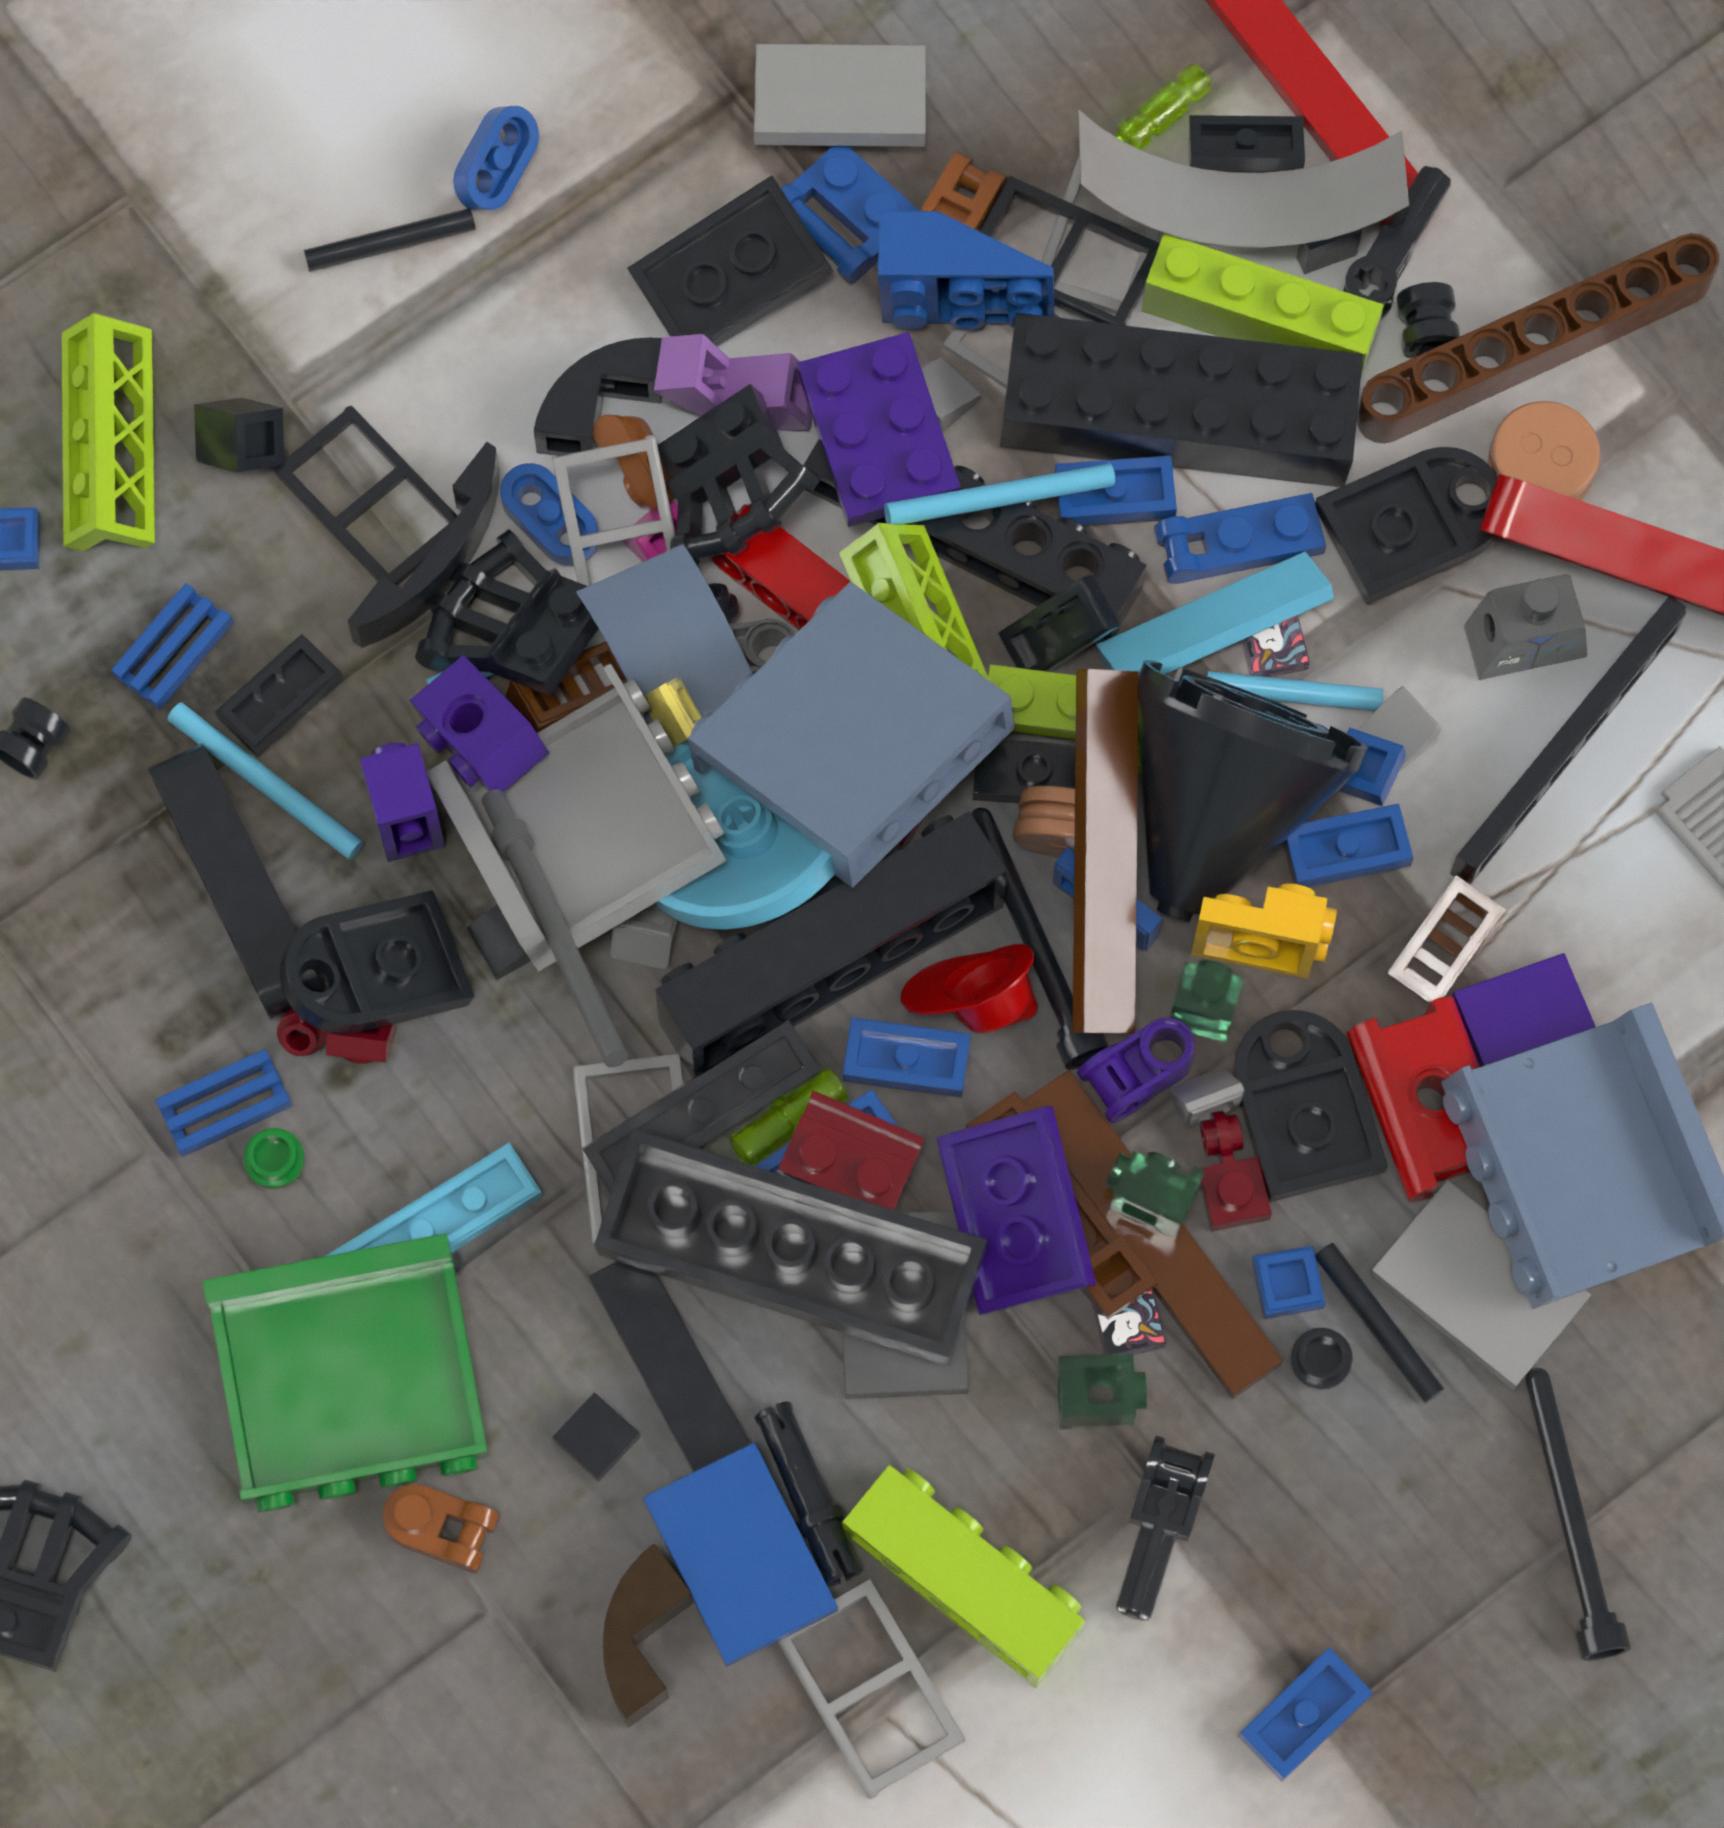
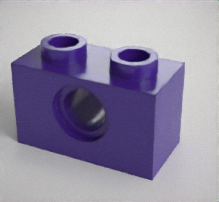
M464 655L409 700L422 718V721L415 726L417 731L437 754L445 748L453 754L447 761L470 788L479 782L487 791L500 789L504 792L549 754L530 722Z
M401 742L389 743L374 749L371 752V756L360 758L387 862L444 848L445 844L437 809L419 744L406 746V744Z

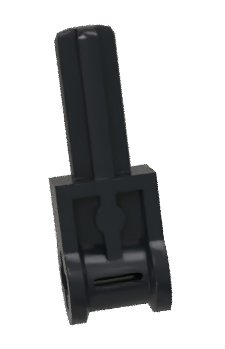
M1424 166L1420 169L1408 190L1409 206L1394 213L1389 224H1384L1367 255L1355 260L1348 268L1343 291L1384 304L1380 320L1390 312L1397 282L1411 259L1412 250L1451 186V179L1439 168ZM1370 283L1379 287V290L1374 289L1369 296L1363 295L1360 292V289L1365 290Z
M1156 1435L1129 1523L1140 1526V1530L1116 1603V1609L1122 1615L1140 1621H1148L1152 1617L1176 1538L1187 1542L1189 1540L1215 1454L1206 1451L1202 1456L1183 1451L1166 1445L1165 1438Z

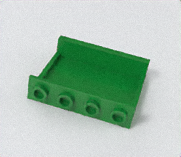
M447 1233L202 1280L206 1305L210 1308L240 1476L242 1488L239 1491L240 1499L245 1504L256 1502L258 1512L279 1510L294 1506L293 1495L318 1490L319 1500L335 1499L355 1494L354 1483L379 1478L380 1488L396 1487L416 1482L415 1471L440 1466L441 1476L463 1474L478 1470L476 1459L489 1457L451 1246Z

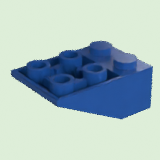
M939 211L879 212L878 283L883 323H893L895 326L903 329H918L926 324H951L959 329L971 330L980 328L984 324H1008L1014 328L1016 312L1055 317L1053 267Z

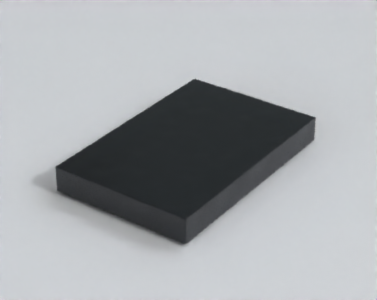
M772 175L627 267L670 337L704 334L716 346L727 341L834 272Z

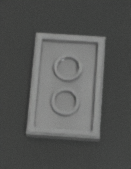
M756 44L754 145L925 147L926 46Z
M1449 1180L1444 1183L1370 1273L1380 1284L1513 1391L1591 1297V1294L1585 1290L1532 1309L1526 1293L1522 1294L1514 1282L1512 1276V1257L1505 1240L1495 1233L1489 1219V1212Z

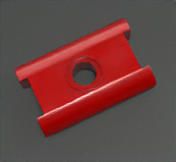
M1450 996L1433 999L1423 1016L1380 1029L1376 1017L1351 1028L1347 1032V1036L1408 1201L1419 1202L1430 1199L1438 1187L1437 1183L1471 1173L1466 1161L1467 1146L1458 1124H1454L1450 1120L1445 1108L1441 1110L1427 1109L1420 1103L1417 1097V1091L1423 1088L1434 1089L1443 1097L1446 1095L1441 1084L1443 1080L1463 1067L1470 1065L1471 1070L1479 1068L1455 1000Z

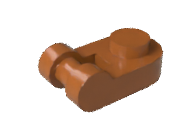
M957 151L949 160L921 211H939L979 231L1003 190L1008 176L994 169L987 173L973 166L972 158ZM961 186H964L976 192L973 199H970L956 191Z
M606 414L601 416L593 427L594 440L600 447L644 439L648 435H653L646 421L637 416ZM647 452L616 457L626 476L623 479V483L630 498L641 507L647 505L650 509L657 511L658 506ZM660 457L668 500L671 502L676 498L668 487L669 478Z
M410 1484L401 1486L391 1493L384 1504L382 1516L387 1533L395 1543L403 1548L467 1572L477 1573L484 1557L479 1552L486 1533L494 1532L500 1514L481 1504L464 1501L424 1485ZM448 1518L463 1524L456 1542L441 1538Z

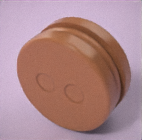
M1537 401L1516 408L1503 419L1496 430L1487 464L1495 471L1497 477L1499 474L1510 476L1582 501L1592 485L1599 465L1600 446L1593 427L1579 412L1561 403Z
M1032 786L1025 788L1020 794L1018 804L1020 811L1013 830L1014 841L1025 849L1057 859L1067 847L1074 851L1075 789L1060 786Z

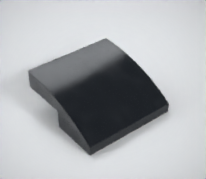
M1189 115V166L1238 173H1265L1304 168L1303 116Z

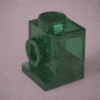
M1201 960L1198 965L1186 961L1170 1018L1183 1022L1193 1034L1226 1043L1244 978L1233 975V970L1230 967L1215 961Z
M1133 1151L1131 1157L1120 1153L1105 1185L1114 1190L1110 1209L1171 1238L1177 1239L1201 1188L1205 1170L1194 1166L1190 1176H1187L1180 1172L1181 1166L1177 1162L1160 1153L1148 1152L1147 1156Z
M1133 1354L1059 1356L1057 1365L1059 1430L1080 1426L1134 1425L1136 1409H1146L1147 1386L1145 1372H1134ZM1098 1386L1106 1387L1111 1391L1113 1399L1110 1403L1096 1404L1090 1397L1091 1390Z

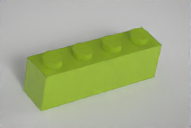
M1164 233L1145 283L1141 312L1218 337L1363 354L1362 376L1377 334L1384 304Z
M888 1465L843 1520L842 1528L846 1537L1032 1686L1037 1688L1082 1632L1085 1619L1077 1614L1082 1608L1081 1605L1059 1586L1052 1584L1047 1590L1028 1574L1033 1569L1032 1566L1016 1551L1005 1545L998 1551L981 1538L980 1535L984 1531L983 1527L968 1513L958 1507H954L949 1512L931 1497L935 1493L934 1488L916 1472L906 1468L901 1474L891 1465Z

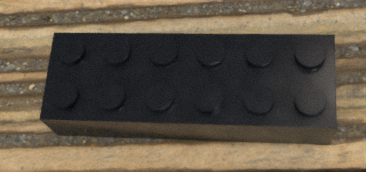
M1016 312L1000 447L1108 460L1171 456L1172 467L1342 487L1346 484L1353 462L1363 354Z
M970 811L955 820L951 815L937 819L922 831L921 836L923 838L903 849L897 844L853 888L840 878L835 877L818 891L819 897L801 907L794 908L784 915L765 922L766 927L748 937L744 933H738L727 938L714 949L713 953L715 956L694 967L692 963H685L667 973L661 979L662 986L655 989L659 1025L677 1054L680 1055V1059L691 1077L694 1078L784 1020L788 1019L792 1026L795 1027L1003 908L1007 869Z
M633 1129L594 1246L599 1256L950 1366L987 1250V1240Z

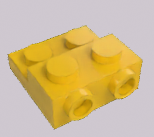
M1282 884L1279 888L1268 886L1262 908L1252 907L1249 900L1231 894H1220L1215 899L1203 897L1191 955L1308 979L1313 961L1325 962L1328 944L1330 945L1337 909L1326 907L1328 898L1315 896V892L1312 889L1298 884Z

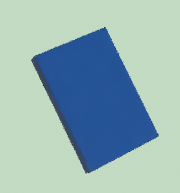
M755 1442L643 1497V1501L685 1586L691 1592L692 1600L726 1667L838 1612V1606Z

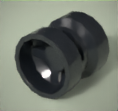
M1426 282L1409 286L1398 293V314L1406 321V328L1402 332L1403 350L1407 356L1417 357L1460 337L1459 326L1452 320L1450 315L1456 306L1454 289L1451 285L1441 282Z
M24 697L12 711L13 722L7 730L0 731V760L18 773L30 779L38 780L48 766L47 755L53 747L62 746L71 733V728L50 709L32 699Z

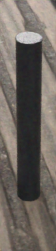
M467 208L305 249L304 254L309 272L474 231L476 228L471 209Z
M1331 1243L1315 1255L1317 1262L1423 1402L1427 1403L1434 1399L1444 1390V1387L1337 1246Z

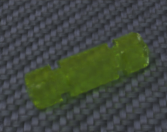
M1188 65L1176 76L1178 81L1168 82L1138 108V115L1131 114L1121 122L1116 129V137L1142 150L1151 142L1150 136L1152 134L1158 136L1190 108L1188 105L1190 102L1197 103L1210 91L1212 82L1210 76L1199 65Z

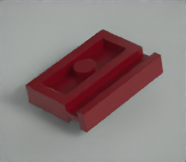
M813 1090L779 1165L777 1174L895 1210L925 1138Z

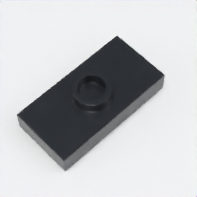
M1091 574L1077 580L998 632L1017 668L1050 672L1121 625L1094 576Z
M301 634L220 706L215 713L217 719L258 758L344 680L343 675L336 666Z
M1002 740L975 767L973 800L1019 803L1021 792L1028 787L1060 786L1075 789V745Z

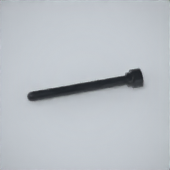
M983 807L976 808L971 812L973 818L1007 869L1004 901L1023 944H1026L1034 952V962L1032 964L1061 1027L1057 1032L1060 1039L1056 1044L1057 1050L1066 1069H1079L1091 1057L1109 1046L1103 1033H1073V995L991 812Z
M1534 1368L1526 1376V1385L1585 1617L1579 1621L1581 1631L1576 1634L1581 1657L1584 1661H1592L1617 1656L1631 1649L1625 1623L1618 1622L1615 1612H1609L1550 1376L1546 1370Z

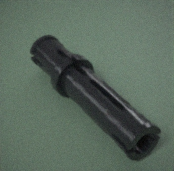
M786 1401L776 1404L778 1411L775 1412V1416L781 1429L777 1424L771 1407L760 1411L754 1419L760 1426L798 1515L799 1521L796 1525L802 1537L808 1539L827 1586L831 1587L841 1584L839 1577L842 1576V1573L835 1558L838 1560L845 1580H851L863 1571L862 1567L857 1562L841 1523L845 1517L841 1507L833 1505L793 1413L791 1402Z

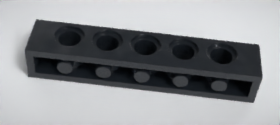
M818 439L803 466L821 481L812 491L807 488L805 490L841 508L825 455ZM954 466L961 490L986 485L983 478L973 470L964 466ZM1032 501L907 523V525L925 526L937 557L1037 607L1076 582L1065 573L1067 569L1073 566H1083L1094 574L1097 584L1118 622L1122 625L1144 585L1147 565L1140 562V558L1135 552L1118 543L1106 545L1088 536L1086 529L1077 522L1065 517H1058L1056 520L1036 510V506ZM977 514L986 517L990 524L982 529H971L964 525L962 520L969 515ZM885 517L869 521L873 525L878 523L887 524ZM1031 540L1039 544L1042 550L1034 555H1023L1016 551L1013 546L1019 541ZM1120 627L1101 639L1107 640L1116 636Z

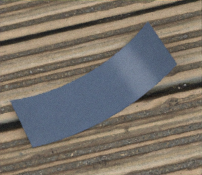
M684 544L576 591L608 643L627 681L634 678L644 696L677 677L682 680L699 712L704 716L710 712L714 713L732 696L738 682L747 674L752 673L724 613ZM648 711L643 713L648 724L653 722Z

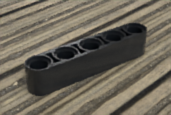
M201 743L148 769L269 1019L272 1020L293 1009L288 1003L281 987L280 963L284 951L296 931L205 746ZM305 969L299 972L300 980L307 989L314 992H324L315 970Z

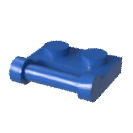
M832 146L792 184H787L781 188L818 247L839 265L838 273L849 283L859 280L878 262L879 212L920 211L849 146ZM813 197L858 237L863 244L853 248L805 203Z

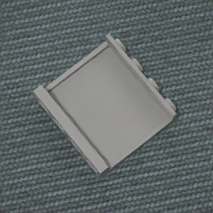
M611 663L603 669L615 688L538 732L537 735L547 748L549 754L504 791L515 818L524 821L533 839L534 846L531 851L577 948L727 861L715 842V839L725 834L707 803L698 808L694 806L690 797L700 792L682 761L673 766L670 765L666 755L675 751L674 746L658 719L648 725L643 719L642 714L650 710L651 707L634 678L623 684ZM446 760L426 772L428 778L519 944L538 972L556 962L510 861L504 860L500 856L492 839L494 827L482 804V797L488 791L479 782L470 788L461 778L458 779Z

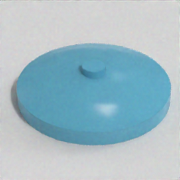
M688 740L675 746V751L666 755L671 766L680 761L684 763L700 791L690 797L696 808L707 803L725 834L715 839V842L727 861L654 903L661 911L680 922L695 927L724 930L744 928L770 921L800 906L833 877L835 871L832 857L829 853L711 765L702 774L694 770Z

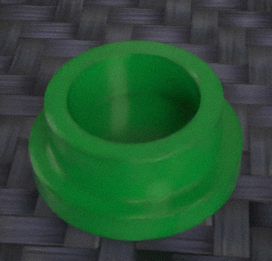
M279 1128L265 1129L255 1134L247 1143L243 1154V1163L248 1176L257 1185L268 1189H279L293 1183L301 1174L305 1162L304 1151L299 1140L289 1131Z

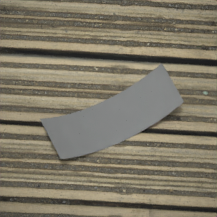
M1078 110L1081 185L1103 203L1122 215L1149 228L1178 238L1230 247L1268 248L1300 245L1357 231L1409 206L1402 131L1370 148L1321 165L1288 171L1238 173L1190 167L1148 154L1119 140Z

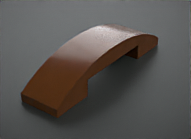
M1015 1091L967 1123L966 1128L1030 1110ZM1069 1171L1096 1285L1080 1290L1109 1320L1157 1287L1158 1281L1122 1234L1117 1236Z

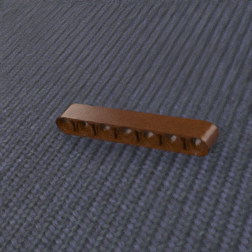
M1689 233L1681 235L1375 375L1368 380L1363 388L1357 412L1359 431L1365 438L1375 443L1385 444L1394 442L1698 302L1708 292L1719 265V253L1716 245L1709 238L1701 234ZM1677 264H1691L1701 274H1687L1681 271ZM1627 287H1641L1647 290L1651 297L1638 298L1632 295L1627 290ZM1581 309L1591 310L1601 320L1587 321L1581 318L1576 311ZM1531 332L1541 333L1550 340V343L1544 345L1535 344L1525 334ZM1481 355L1490 356L1500 366L1486 368L1478 364L1474 358ZM1431 378L1439 379L1445 382L1449 389L1441 392L1433 391L1423 381ZM1377 402H1388L1394 405L1398 412L1392 415H1384L1377 412L1372 405Z

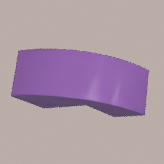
M704 334L662 337L654 391L663 398L683 409L702 416L751 384L762 393L777 430H810L812 415L797 372V362L800 361L792 353L729 358Z

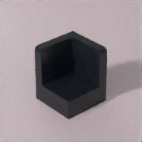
M246 398L194 404L196 460L199 463L233 472L284 465L282 407Z

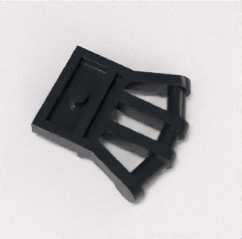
M751 384L657 445L669 478L668 487L678 501L677 535L671 539L670 550L684 544L697 566L703 558L727 552L735 556L748 548V540L762 531L769 534L782 526L781 518L807 488L812 491L821 481L784 449L762 393ZM771 458L788 472L772 493L769 491L760 465ZM742 478L751 504L749 505L750 511L738 518L727 487ZM708 500L718 525L715 532L702 535L703 503Z
M508 529L496 538L498 544L470 564L462 563L452 576L455 583L447 594H439L431 604L430 610L433 615L426 638L420 640L415 659L425 668L445 671L464 655L479 671L491 672L551 696L599 628L576 591L587 586L561 576L556 568L547 571L525 549L518 537ZM512 563L534 585V588L528 593L491 577ZM473 597H476L515 614L508 623H504L466 608V606ZM453 628L493 644L491 646L449 645Z
M24 1480L21 1485L0 1486V1511L11 1510L0 1541V1656L56 1672L75 1615H78L82 1595L108 1564L113 1562L124 1551L132 1538V1534L121 1525H117L114 1528L82 1503V1496L65 1492L63 1497L41 1491V1484ZM35 1514L51 1519L53 1523L35 1574L30 1576L13 1571L12 1568L29 1520ZM74 1528L93 1543L96 1548L64 1585L53 1583L70 1532Z

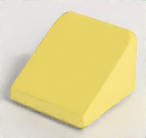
M676 677L644 696L651 707L648 710L649 715L653 721L658 719L674 747L688 740L695 724L702 717L682 680Z

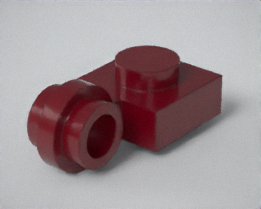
M293 1009L287 1011L282 1016L277 1027L279 1043L292 1055H311L317 1052L323 1043H326V1055L344 1057L347 1061L357 1064H367L374 1061L386 1063L396 1034V1024L353 1034L330 1033L309 1024Z
M1223 1110L1210 1113V1119L1200 1121L1199 1123L1200 1134L1206 1156L1218 1155L1219 1164L1199 1168L1197 1175L1211 1232L1270 1220L1272 1212L1258 1157L1234 1161L1233 1151L1243 1150V1137L1237 1115L1226 1116Z

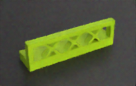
M96 313L89 315L62 332L63 547L85 551L105 539L140 548H147L155 543L152 329ZM113 338L133 343V366L128 370L114 353ZM119 387L134 405V419L129 423L126 422L114 405V391ZM120 440L134 458V473L129 477L115 460V445ZM120 495L124 497L135 512V527L116 523L115 499Z
M878 523L839 552L852 583L945 650H947V647L959 660L989 680L924 525ZM902 544L910 545L917 564L907 556ZM924 596L935 605L939 616L929 608Z

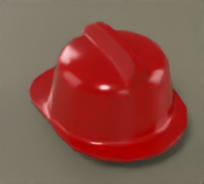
M1012 944L989 952L958 956L936 962L920 970L906 982L901 990L900 1002L907 1011L920 1015L951 1012L970 1031L979 1034L994 1032L1033 1018L1037 1013L1038 1003L1032 991V984L1027 972L1034 962V952L1026 944Z

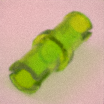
M824 1068L820 1071V1074L786 1098L780 1096L769 1103L770 1109L736 1134L730 1135L728 1137L729 1142L740 1160L745 1164L756 1166L757 1162L791 1139L813 1090L842 1103L848 1100L847 1092L836 1075L830 1069Z

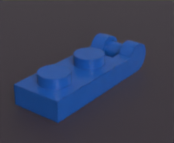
M1313 493L1189 518L1184 516L1169 517L1154 525L1158 545L1164 546L1168 559L1163 563L1167 581L1172 584L1278 564L1305 551L1309 557L1322 555L1326 549V542ZM1202 540L1205 553L1200 555L1190 553L1188 543Z

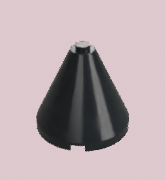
M1144 660L1139 672L1137 689L1138 735L1149 893L1154 898L1160 900L1156 908L1158 911L1175 919L1190 922L1193 914H1200L1203 897L1215 899L1217 895L1228 894L1360 770L1368 746L1336 727L1330 726L1329 731H1327L1322 726L1306 719L1307 714L1274 700L1178 667L1174 679L1160 672L1162 663Z

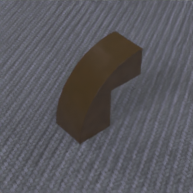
M655 1544L645 1550L621 1578L611 1598L604 1622L602 1646L605 1673L614 1703L628 1728L669 1699L667 1687L636 1645L693 1604L691 1592Z

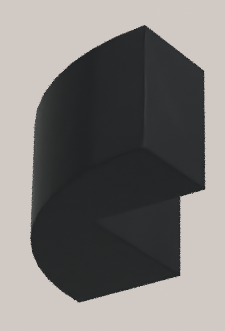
M648 337L618 341L592 351L570 366L553 384L539 409L533 430L536 453L561 456L595 449L596 442L593 437V427L595 422L601 417L604 397L661 404L662 396L654 391L662 338Z

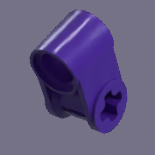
M1160 1018L1152 1021L1149 1025L1120 1043L1111 1045L1091 1057L1078 1069L1077 1074L1083 1082L1090 1081L1108 1108L1105 1116L1110 1123H1116L1138 1111L1153 1097L1181 1081L1189 1073L1193 1062L1194 1038L1190 1029L1183 1022L1174 1018ZM1170 1040L1181 1047L1183 1054L1176 1061L1166 1063L1156 1060L1152 1056L1150 1048L1156 1042Z

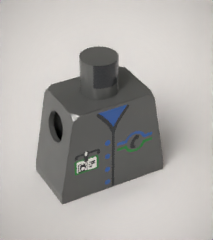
M1567 574L1536 579L1489 591L1464 625L1479 680L1586 658L1587 656L1586 629L1571 576ZM1491 632H1495V638H1494V639H1493V637H1492Z

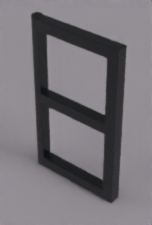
M1009 176L980 232L990 237L994 235L1014 195L1075 221L1051 266L1054 270V288L1086 227L1147 254L1115 316L1054 289L1055 304L1095 322L1126 326V322L1145 287L1160 243Z
M352 405L347 406L340 415L284 460V465L276 466L273 469L274 474L377 582L382 576L396 585L403 582L418 568L458 516ZM353 424L394 469L343 512L334 517L293 472ZM406 479L448 525L388 574L346 528Z

